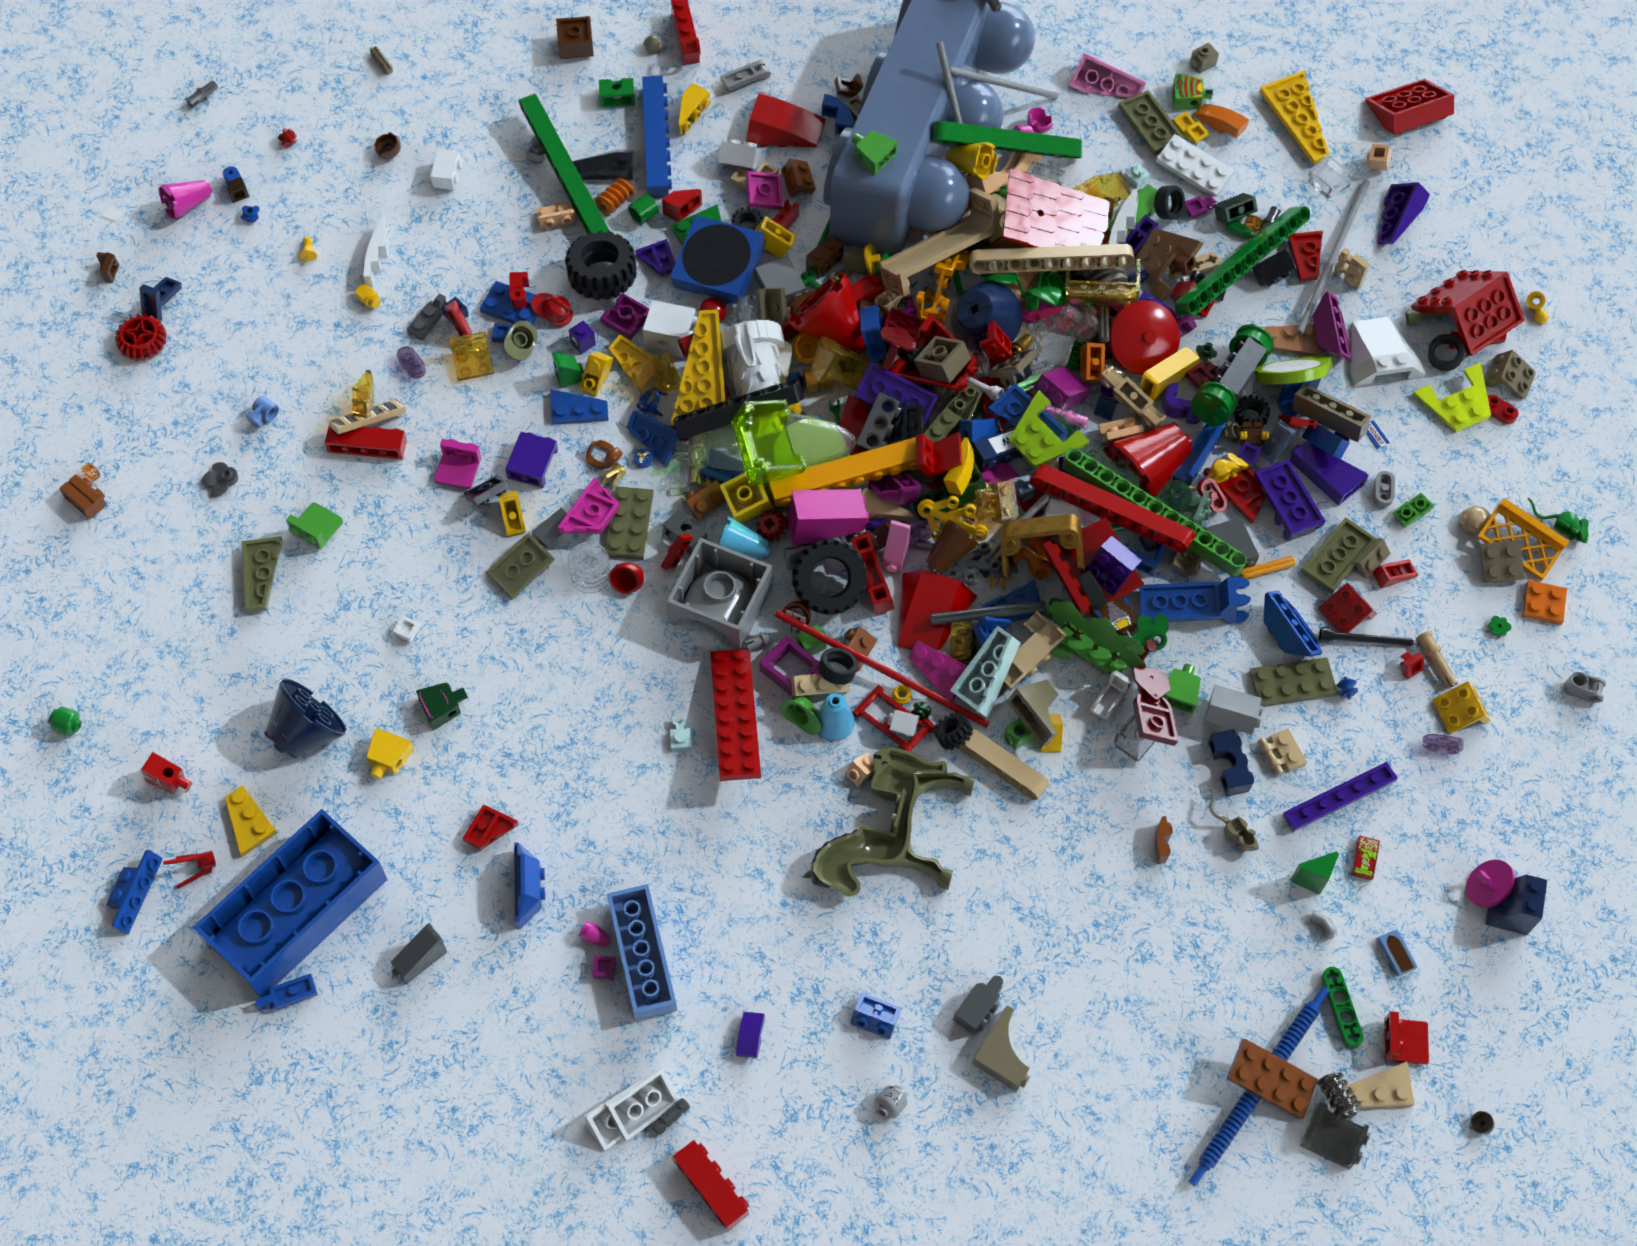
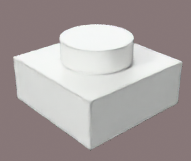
M402 615L393 629V634L411 642L421 625L419 622Z

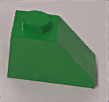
M557 352L552 353L554 371L561 389L581 382L582 374L584 373L581 363H577L574 356Z

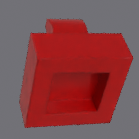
M1409 652L1401 655V658L1404 659L1401 662L1403 675L1407 679L1424 670V656L1419 652L1413 656Z

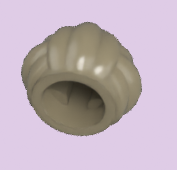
M657 35L646 37L643 43L646 50L652 54L659 52L663 47V43Z

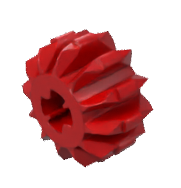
M771 509L769 514L765 510L764 517L758 516L761 522L755 523V526L759 527L756 532L761 534V537L764 539H768L769 542H773L774 538L780 541V534L786 536L783 529H788V525L784 524L787 522V518L782 517L783 513L780 511L776 513V510ZM772 522H773V523L775 524V526L772 527V529H770V528H769V525H770V524L772 525Z

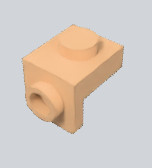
M868 753L860 756L851 762L845 772V775L857 787L862 786L866 778L875 774L873 757Z

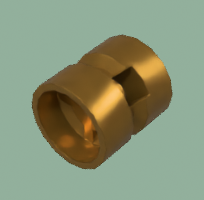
M829 365L818 367V370L814 368L803 369L806 393L817 392L818 389L822 391L833 389Z

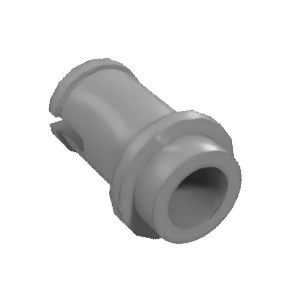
M760 632V635L745 640L744 643L751 652L764 645L767 647L771 641L766 632Z

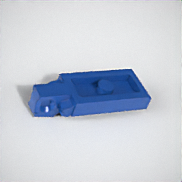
M307 974L270 987L265 992L266 996L255 999L259 1011L269 1008L270 1011L317 996L318 993L312 975Z

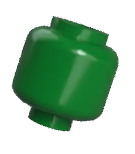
M63 706L54 709L48 719L51 730L65 736L78 732L82 724L78 712Z

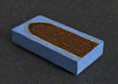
M1398 930L1377 938L1397 977L1418 967Z

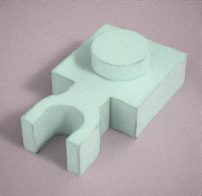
M674 716L673 726L676 729L670 730L671 751L692 750L690 728H685L686 716H683L682 723H677Z

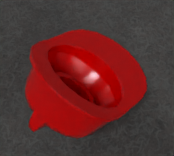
M540 293L532 299V309L540 317L557 326H565L572 321L573 311L565 297Z

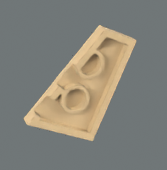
M1402 1063L1347 1085L1345 1087V1095L1348 1109L1412 1107L1415 1103L1408 1063Z

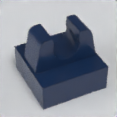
M1100 395L1094 415L1111 421L1118 402Z

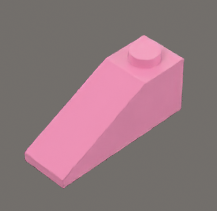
M894 520L890 524L882 568L892 573H901L908 555L911 525Z

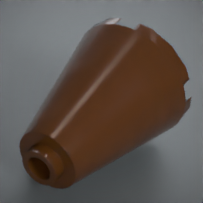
M948 519L926 560L928 563L927 568L933 573L938 572L942 574L978 545V542L973 537L970 539L963 528Z

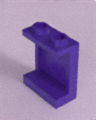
M520 432L505 468L507 479L544 488L546 471L553 454L558 451L557 441L550 437L536 436L530 432Z

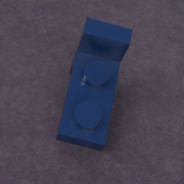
M164 277L154 288L143 284L139 288L142 316L144 314L148 317L152 315L155 319L158 318L161 321V307L182 289L181 282Z

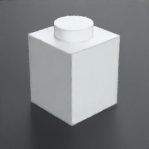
M895 710L894 713H890L887 724L891 725L890 730L914 736L919 716Z

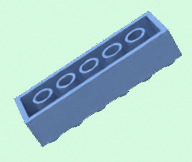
M648 884L608 893V903L635 1021L677 1011L676 999Z

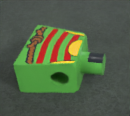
M1175 73L1173 82V110L1199 109L1202 99H1212L1213 89L1203 88L1202 78Z

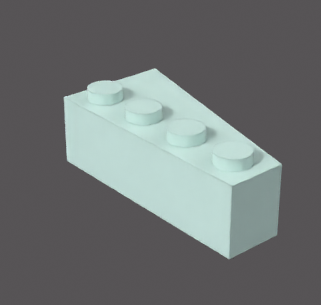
M997 625L950 691L988 718L1021 642Z

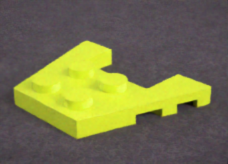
M1480 363L1464 370V374L1471 387L1438 400L1430 385L1415 390L1413 395L1423 401L1429 410L1432 409L1438 414V417L1456 433L1487 420L1491 417Z

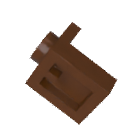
M97 252L96 256L101 264L100 273L105 282L113 283L120 266L115 255L108 252Z

